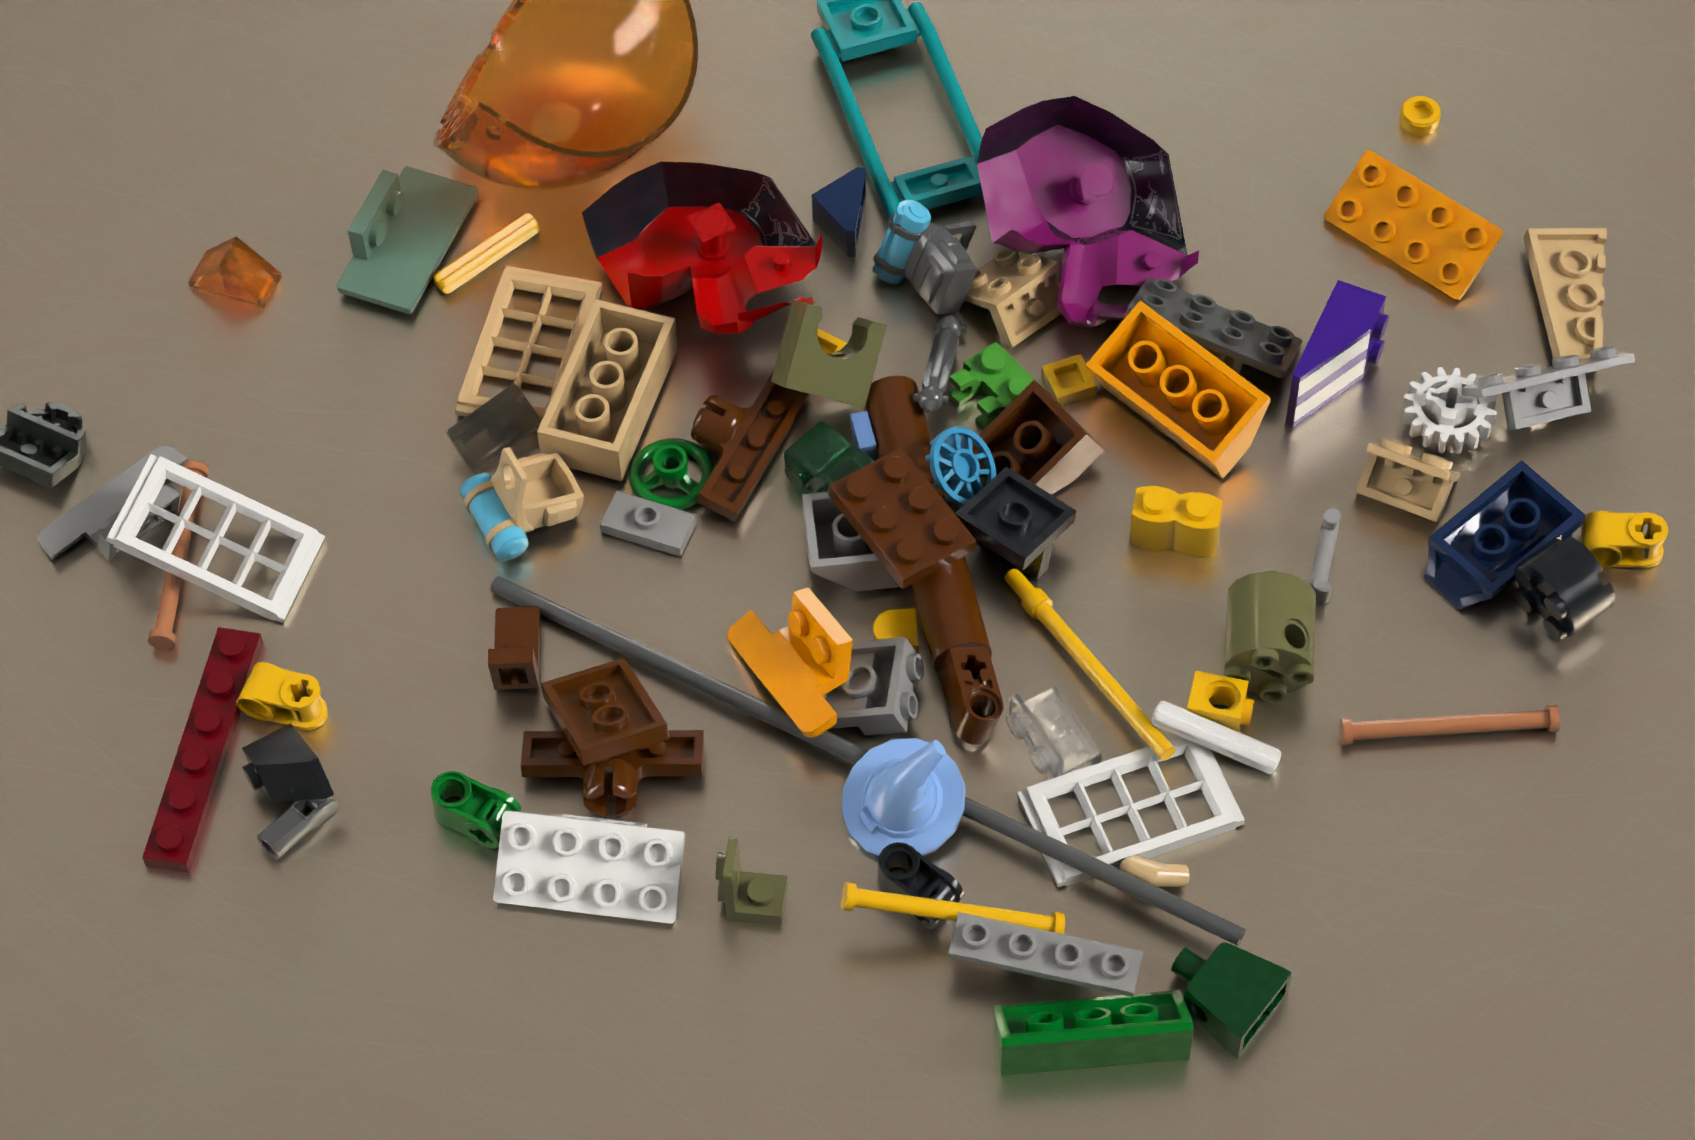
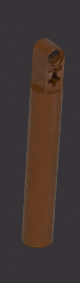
M897 375L871 383L864 411L868 412L876 441L877 460L902 447L922 474L933 485L935 481L931 473L930 463L926 461V455L930 454L931 445L929 443L932 437L924 409L920 407L919 402H913L914 393L919 394L916 382L909 377ZM939 488L936 489V491L944 500L945 496L943 495V493L939 490ZM963 556L911 584L932 664L935 671L939 674L954 732L962 741L972 745H980L991 737L1004 710V704L991 660V646L966 557Z

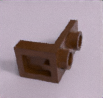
M538 607L496 609L494 649H488V667L494 690L539 688L540 611Z

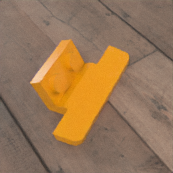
M808 587L793 592L792 608L788 614L789 627L779 629L772 634L751 609L728 629L727 639L802 734L813 738L837 723V713L823 696L849 680L853 640Z

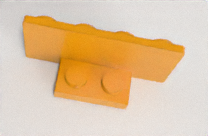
M1369 149L1364 152L1324 214V219L1456 301L1462 299L1504 234L1499 227Z

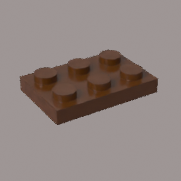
M902 447L829 485L828 496L902 589L975 550L976 539Z
M625 657L541 683L544 700L583 766L591 763L605 762L613 756L636 749H646L655 743L670 739L666 721Z

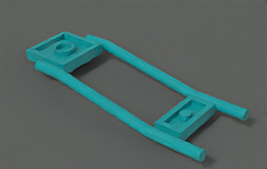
M817 0V11L826 30L823 28L814 29L811 32V39L824 63L873 185L889 218L897 211L899 203L904 200H914L921 203L925 208L931 209L982 195L983 191L977 165L982 136L935 27L922 3L914 2L906 9L901 0ZM921 36L974 159L971 156L952 160L894 176V181L890 182L839 58L843 62L891 48H897L917 42V37Z

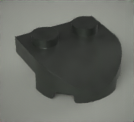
M47 402L45 409L26 410L24 403L11 407L7 410V424L0 428V466L30 478L39 484L50 488L54 487L75 471L84 459L86 430L82 426L81 415L67 406Z

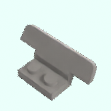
M162 445L155 448L42 529L38 534L41 548L53 560L80 539L86 537L108 560H111L122 550L113 547V544L107 542L106 538L151 454L156 457L161 456L180 466H183L188 461V458L170 445ZM168 482L161 488L153 504L174 514L178 511L180 494ZM149 511L136 538L140 539L166 519Z

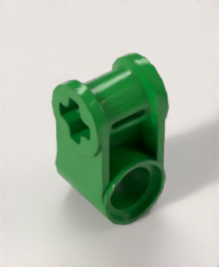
M444 772L433 780L431 786L434 815L437 821L445 827L470 837L487 848L496 849L499 847L503 813L508 810L521 812L522 809L517 800L508 793L484 785L460 772ZM451 796L462 798L456 803L444 802L445 799Z

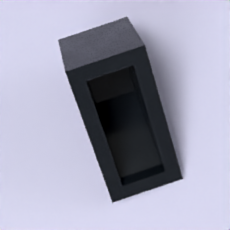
M291 723L242 748L249 763L243 766L242 769L250 786L254 791L261 788L271 802L327 799L334 795L319 758Z

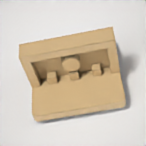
M1382 438L1380 444L1369 443L1366 451L1370 453L1355 492L1434 522H1439L1454 482H1458L1461 474L1451 470L1454 462L1430 453H1423L1422 458L1412 456L1410 454L1413 447L1389 438Z

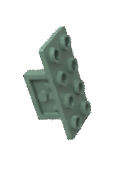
M409 166L403 168L399 177L396 173L382 170L347 230L353 257L337 283L338 292L407 314L413 313L478 197V188Z

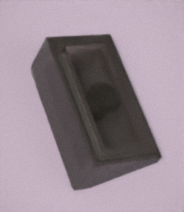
M514 383L447 430L446 434L452 445L476 474L501 456L503 448H512L535 432L542 420L520 388Z

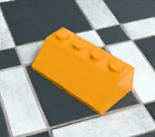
M1141 300L1085 365L1099 385L1222 479L1251 446L1271 401L1269 396Z

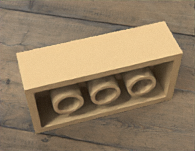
M594 300L537 430L540 454L558 452L568 468L618 481L623 480L678 349L675 318L602 300Z

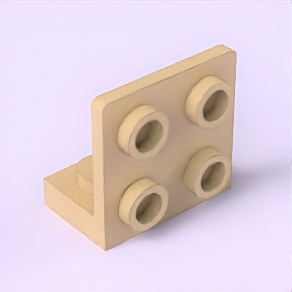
M1004 248L995 253L991 261L977 269L970 291L964 301L989 309L1002 343L1014 347L1061 314V311L1056 306L1061 274L1060 263L1036 254Z

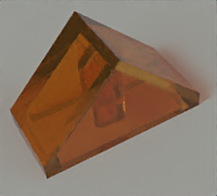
M236 236L206 250L188 282L190 287L265 308L281 279V273Z

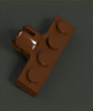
M773 372L754 404L749 408H741L718 395H711L703 403L707 406L699 409L693 421L692 439L718 452L721 457L701 489L697 503L734 522L811 395L772 383Z
M668 730L670 739L655 743L646 749H636L613 756L605 762L591 763L584 766L563 731H524L520 765L522 777L583 778L582 796H584V806L593 815L606 819L608 802H616L615 819L621 818L636 806L638 782L641 778L648 776H703L704 730Z

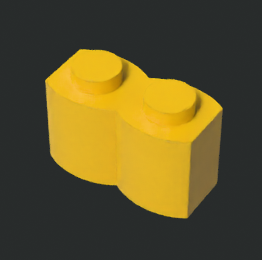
M1160 486L1136 488L1131 515L1129 542L1134 546L1150 551L1174 549L1183 555L1191 557L1216 555L1223 501L1218 497L1201 492H1188L1179 495L1171 489Z

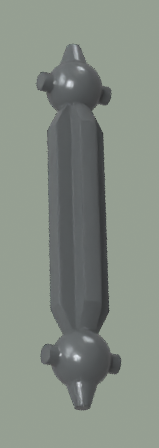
M955 314L943 317L939 323H933V331H938V333L934 337L922 381V390L919 394L914 393L913 402H919L920 407L924 409L926 414L937 411L942 404L948 405L949 397L943 396V393L946 392L959 344L958 337L961 333L967 332V325H962Z

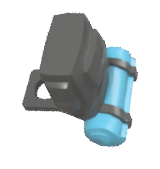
M904 200L899 203L897 211L893 213L888 221V229L883 242L873 257L875 264L872 271L881 280L888 283L898 284L906 277L909 282L913 283L917 293L937 315L959 311L970 291L977 272L976 266L966 251L977 226L973 221L950 225L930 223L931 214L927 208L914 200ZM962 234L959 240L957 237H953V235Z

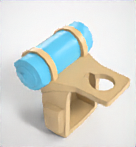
M510 447L502 449L498 469L493 477L488 473L475 475L463 482L459 489L465 508L473 515L485 536L487 546L495 553L497 559L503 562L518 557L526 550L529 542L525 533L533 531L535 528L553 526L557 523L574 519L575 516L579 515L584 495L573 473L558 452L553 454L541 453L517 460Z

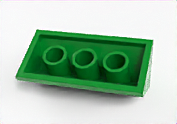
M1180 990L1134 994V997L1115 995L993 1006L1001 1076L1190 1059L1194 1031L1193 1020Z

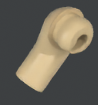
M1134 855L1121 861L1119 868L1156 887H1185L1189 882V869L1185 864H1162Z

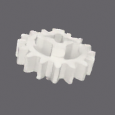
M1438 367L1436 377L1423 372L1421 373L1420 383L1412 381L1409 385L1408 394L1404 396L1402 406L1404 410L1403 424L1411 425L1409 435L1411 437L1422 435V446L1425 448L1431 445L1432 442L1438 444L1439 453H1444L1446 446H1453L1456 454H1460L1463 444L1466 443L1469 447L1475 449L1478 446L1479 438L1487 440L1496 419L1497 411L1494 410L1496 397L1480 398L1463 396L1461 387L1475 384L1476 374L1472 373L1467 378L1460 377V368H1455L1452 375H1446L1444 369Z

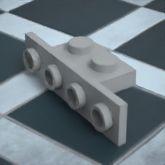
M1606 346L1590 350L1591 357L1580 360L1578 355L1552 359L1553 366L1541 368L1540 364L1519 366L1514 368L1515 375L1503 377L1502 373L1484 374L1476 377L1477 384L1461 387L1463 396L1484 398L1502 393L1507 428L1516 430L1591 412L1585 373L1635 362L1634 353L1617 352L1616 346Z
M959 912L948 957L1134 997L1143 951Z

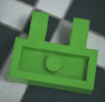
M994 342L965 360L962 370L950 375L949 381L955 388L948 391V397L960 407L978 392L982 391L988 397L977 402V409L982 414L975 418V424L983 431L1035 379L997 342Z

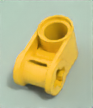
M1594 511L1586 514L1584 524L1581 526V544L1593 554L1602 568L1649 569L1657 566L1662 560L1664 552L1662 544L1667 539L1668 526L1666 521L1655 513ZM1648 524L1647 532L1642 533L1644 525ZM1645 549H1649L1648 556L1645 558Z
M258 662L254 665L236 701L239 710L253 719L265 722L270 721L285 726L291 723L294 728L300 731L317 729L323 725L328 716L327 705L322 697H320L321 688L315 677L309 674L282 669L266 662Z

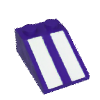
M1340 280L1337 281L1292 374L1285 425L1290 427L1296 426L1361 380L1370 363L1375 365L1378 363L1385 341L1381 339L1389 321V315L1383 314L1386 296Z

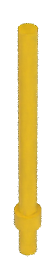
M1018 568L1008 571L1004 579L1022 599L1021 606L1031 618L1039 619L1155 754L1162 761L1169 759L1175 753L1173 745L1151 723V720L1056 613L1052 608L1053 602L1041 588H1035Z

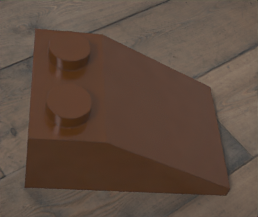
M1035 380L979 434L991 451L995 462L996 476L1005 467H1008L1051 495L1075 481L1105 451L1065 408ZM972 443V450L974 455L979 454L980 451L975 446V444ZM984 459L978 460L980 469H986ZM980 477L983 486H985L987 477Z

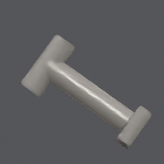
M1329 508L1324 512L1310 579L1304 580L1315 591L1316 603L1321 604L1328 603L1332 590L1331 584L1327 581L1341 521V513L1335 508Z

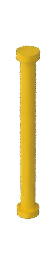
M845 882L841 896V909L846 911H853L854 907L951 921H956L958 913L961 912L1060 934L1064 933L1065 915L1061 912H1052L1051 916L887 893L859 889L856 883Z

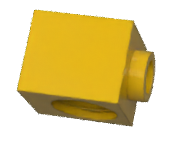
M1195 670L1187 711L1239 732L1241 725H1250L1254 700L1246 698L1249 681ZM1213 705H1225L1228 709H1217Z

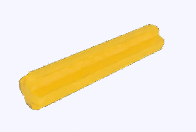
M523 213L436 272L433 276L435 285L443 294L451 293L539 232L538 222L530 213Z

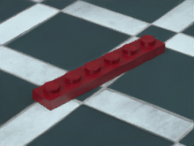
M221 627L217 629L142 856L145 866L190 873L241 714L236 701L254 665L258 661L263 645L261 633Z

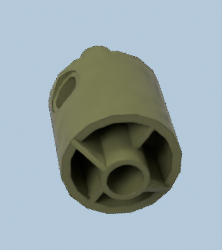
M1266 571L1248 574L1239 578L1228 588L1224 676L1249 681L1247 691L1259 694L1263 701L1280 702L1286 698V693L1301 689L1314 681L1316 593L1309 583L1300 577L1290 574Z

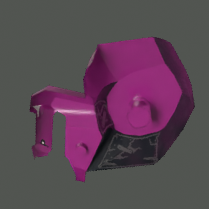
M1076 96L1044 100L1030 105L985 129L979 149L977 165L992 243L1000 244L1013 251L1028 254L1064 248L1056 306L1069 324L1090 328L1103 324L1106 321H1122L1127 316L1126 311L1129 305H1101L1096 299L1103 286L1115 284L1143 286L1147 278H1161L1172 281L1179 279L1198 263L1199 250L1190 255L1187 254L1169 154L1153 139L1113 113Z

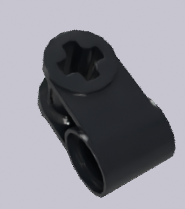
M892 843L881 851L877 878L881 892L951 902H960L965 896L962 886L950 873L938 868L907 843ZM903 867L908 870V873L894 875L889 872V869ZM910 915L916 922L927 929H934L940 922L937 918Z

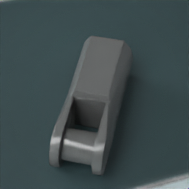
M333 798L296 800L283 814L257 835L260 845L275 860H279L308 833L329 820L336 812L338 802ZM311 809L312 812L305 817L303 814Z

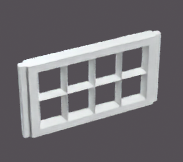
M151 454L112 526L106 541L113 544V547L267 619L283 623L325 536L304 523L168 459ZM166 479L192 490L179 516L153 504ZM201 495L227 507L214 533L188 521ZM149 511L175 523L162 549L136 538ZM236 511L262 523L249 549L223 537ZM184 528L210 539L197 566L171 554ZM271 528L296 539L284 565L258 554ZM219 544L245 556L232 582L206 571ZM254 561L280 572L267 599L242 587Z
M1180 736L1168 740L1175 748V753L1170 758L1184 754L1197 780L1195 783L1170 790L1158 765V762L1162 760L1148 746L1028 786L1026 790L1017 792V798L1031 828L1067 844L1063 835L1091 826L1103 852V855L1095 858L1118 869L1120 868L1121 861L1129 856L1138 855L1150 859L1235 830L1236 827L1245 824V819L1211 749ZM1148 766L1161 794L1134 803L1121 775ZM1111 778L1124 806L1096 815L1084 787ZM1201 789L1214 817L1187 826L1174 798ZM1074 791L1087 819L1060 828L1047 800ZM1165 802L1177 830L1150 839L1137 810ZM1128 814L1140 842L1113 851L1101 822ZM1043 854L1057 887L1064 885L1067 887L1093 878Z

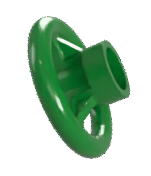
M667 438L647 445L635 456L629 471V481L637 497L683 510L697 504L698 495L714 470V465L710 456L699 445L685 439ZM687 454L694 457L700 464L702 476L699 483L688 476ZM653 457L654 470L650 474L642 476L645 464ZM661 485L668 487L677 486L686 492L687 495L678 498H662L654 495L649 490Z

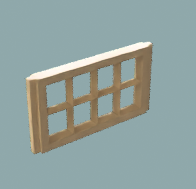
M506 265L461 387L455 414L538 430L594 300L600 299L602 282ZM514 289L543 294L537 314L507 309ZM552 296L582 301L575 321L545 315ZM504 318L534 323L527 343L497 337ZM548 325L572 330L566 349L535 344L541 326ZM494 346L524 352L517 372L487 366ZM532 353L562 358L555 379L525 373ZM483 375L514 381L507 401L476 396ZM522 382L552 388L546 408L515 403Z

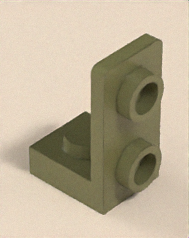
M729 837L726 853L718 852L715 879L719 880L718 902H725L727 920L782 925L788 886L787 876L741 871L738 838Z

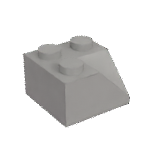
M828 492L802 494L807 555L812 573L854 591L900 587L828 496Z

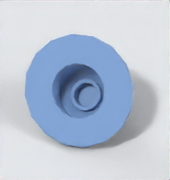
M918 738L892 739L870 749L852 767L842 793V815L850 835L868 853L876 856L880 855L883 848L896 842L907 843L923 856L936 851L955 833L965 810V783L957 764L946 754L945 748L938 740H933L929 743Z

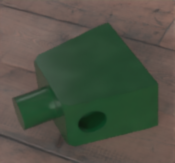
M1227 942L1220 943L1207 960L1185 947L1178 954L1171 967L1173 973L1189 982L1184 990V1001L1191 1017L1237 1059L1287 996L1292 972Z

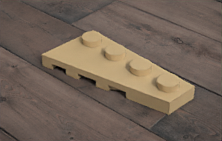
M1528 228L1523 240L1553 359L1567 355H1578L1580 360L1591 357L1590 350L1603 347L1604 319L1601 317L1605 297L1603 273L1606 268L1604 244L1607 239V228Z

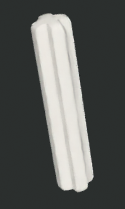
M1160 701L1153 712L1151 723L1154 726L1260 771L1272 774L1279 764L1281 758V751L1169 702Z

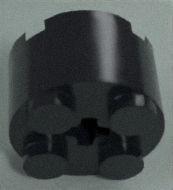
M1562 534L1557 535L1515 567L1514 573L1519 586L1514 591L1515 599L1525 611L1531 612L1535 609L1544 619L1543 625L1547 633L1558 642L1565 637L1574 635L1615 603V593L1611 582L1603 586L1597 575L1603 570L1602 566L1583 544L1571 536L1562 540Z

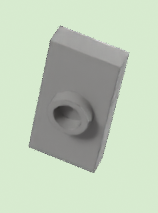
M616 491L600 523L601 533L681 557L697 524L696 514Z

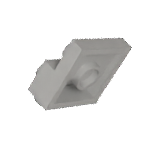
M906 637L852 643L849 680L823 696L837 713V723L829 729L858 726L864 735L902 733L907 731L908 719L916 718L918 713V701L913 688L914 682L922 680L924 676V663L921 655L916 653Z

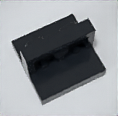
M1005 467L955 514L978 544L990 549L1010 562L1015 568L1026 572L1038 580L1048 570L1054 541L1074 523L1077 511L1010 468Z

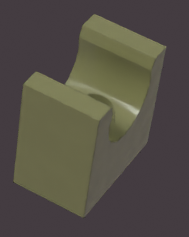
M792 300L771 382L785 388L865 408L887 325L857 317L853 323L852 335L848 343L841 350L827 354L820 347L817 338L818 324L822 318V308Z

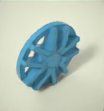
M952 427L942 431L935 439L930 441L931 449L930 454L926 455V461L930 463L931 473L935 481L932 486L935 490L939 488L945 496L944 501L947 503L951 501L959 506L965 505L984 487L980 477H987L985 486L996 477L995 462L990 449L983 439L972 430L964 427ZM972 443H974L980 451L979 454L974 455L972 450ZM984 459L986 469H980L978 460ZM949 479L952 481L950 487L946 483Z

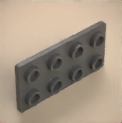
M1147 278L1126 311V315H1128L1141 300L1239 375L1243 364H1246L1278 378H1283L1302 344V339L1295 337L1290 330L1284 327L1268 326L1256 321L1251 314L1245 311L1229 310L1217 305L1208 296L1201 294L1192 295L1178 289L1173 282L1161 278Z

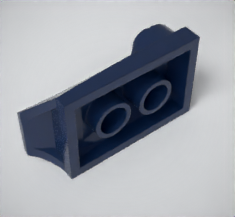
M1521 460L1429 536L1428 564L1424 578L1459 610L1477 602L1492 599L1517 579L1514 573L1517 564L1557 535L1562 534V540L1568 536L1572 537L1573 532L1584 524L1586 515Z

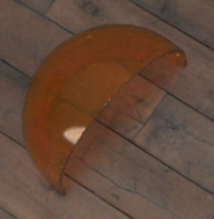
M513 0L491 32V41L481 54L476 56L453 95L440 121L443 127L435 133L433 145L455 163L479 177L502 185L523 189L548 190L571 187L593 181L614 172L638 157L653 144L679 116L689 98L694 84L698 61L697 30L689 0Z

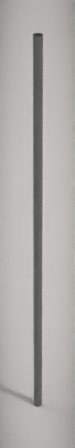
M497 576L491 584V592L523 607L536 606L539 608L540 615L853 764H856L868 752V750L828 731L813 738L806 737L784 710L500 576ZM965 797L963 816L1237 946L1241 943L1246 931L1245 928Z

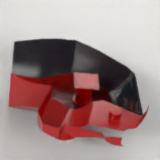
M660 161L629 175L610 188L582 212L595 256L628 307L641 310L670 301L693 289L700 326L715 334H739L749 329L756 320L791 306L792 301L745 312L746 302L755 294L804 280L811 271L817 268L822 252L823 240L821 232L816 244L772 178L750 170L705 163ZM813 296L807 299L804 297L794 299L811 305L816 304Z

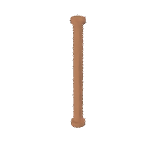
M187 461L184 463L183 467L208 478L209 468L206 464L199 461ZM183 487L178 516L192 490ZM198 503L196 504L188 520L192 523H194ZM184 528L171 553L172 555L185 561L187 560L192 531ZM167 571L155 628L150 630L148 636V643L158 649H170L174 646L176 636L172 630L183 580Z
M1547 705L1545 710L1362 722H1352L1351 718H1341L1340 739L1342 745H1352L1353 740L1539 728H1547L1548 732H1559L1560 714L1557 705Z

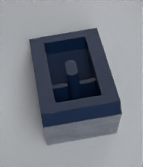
M856 167L811 195L813 221L848 257H856L866 199V167Z

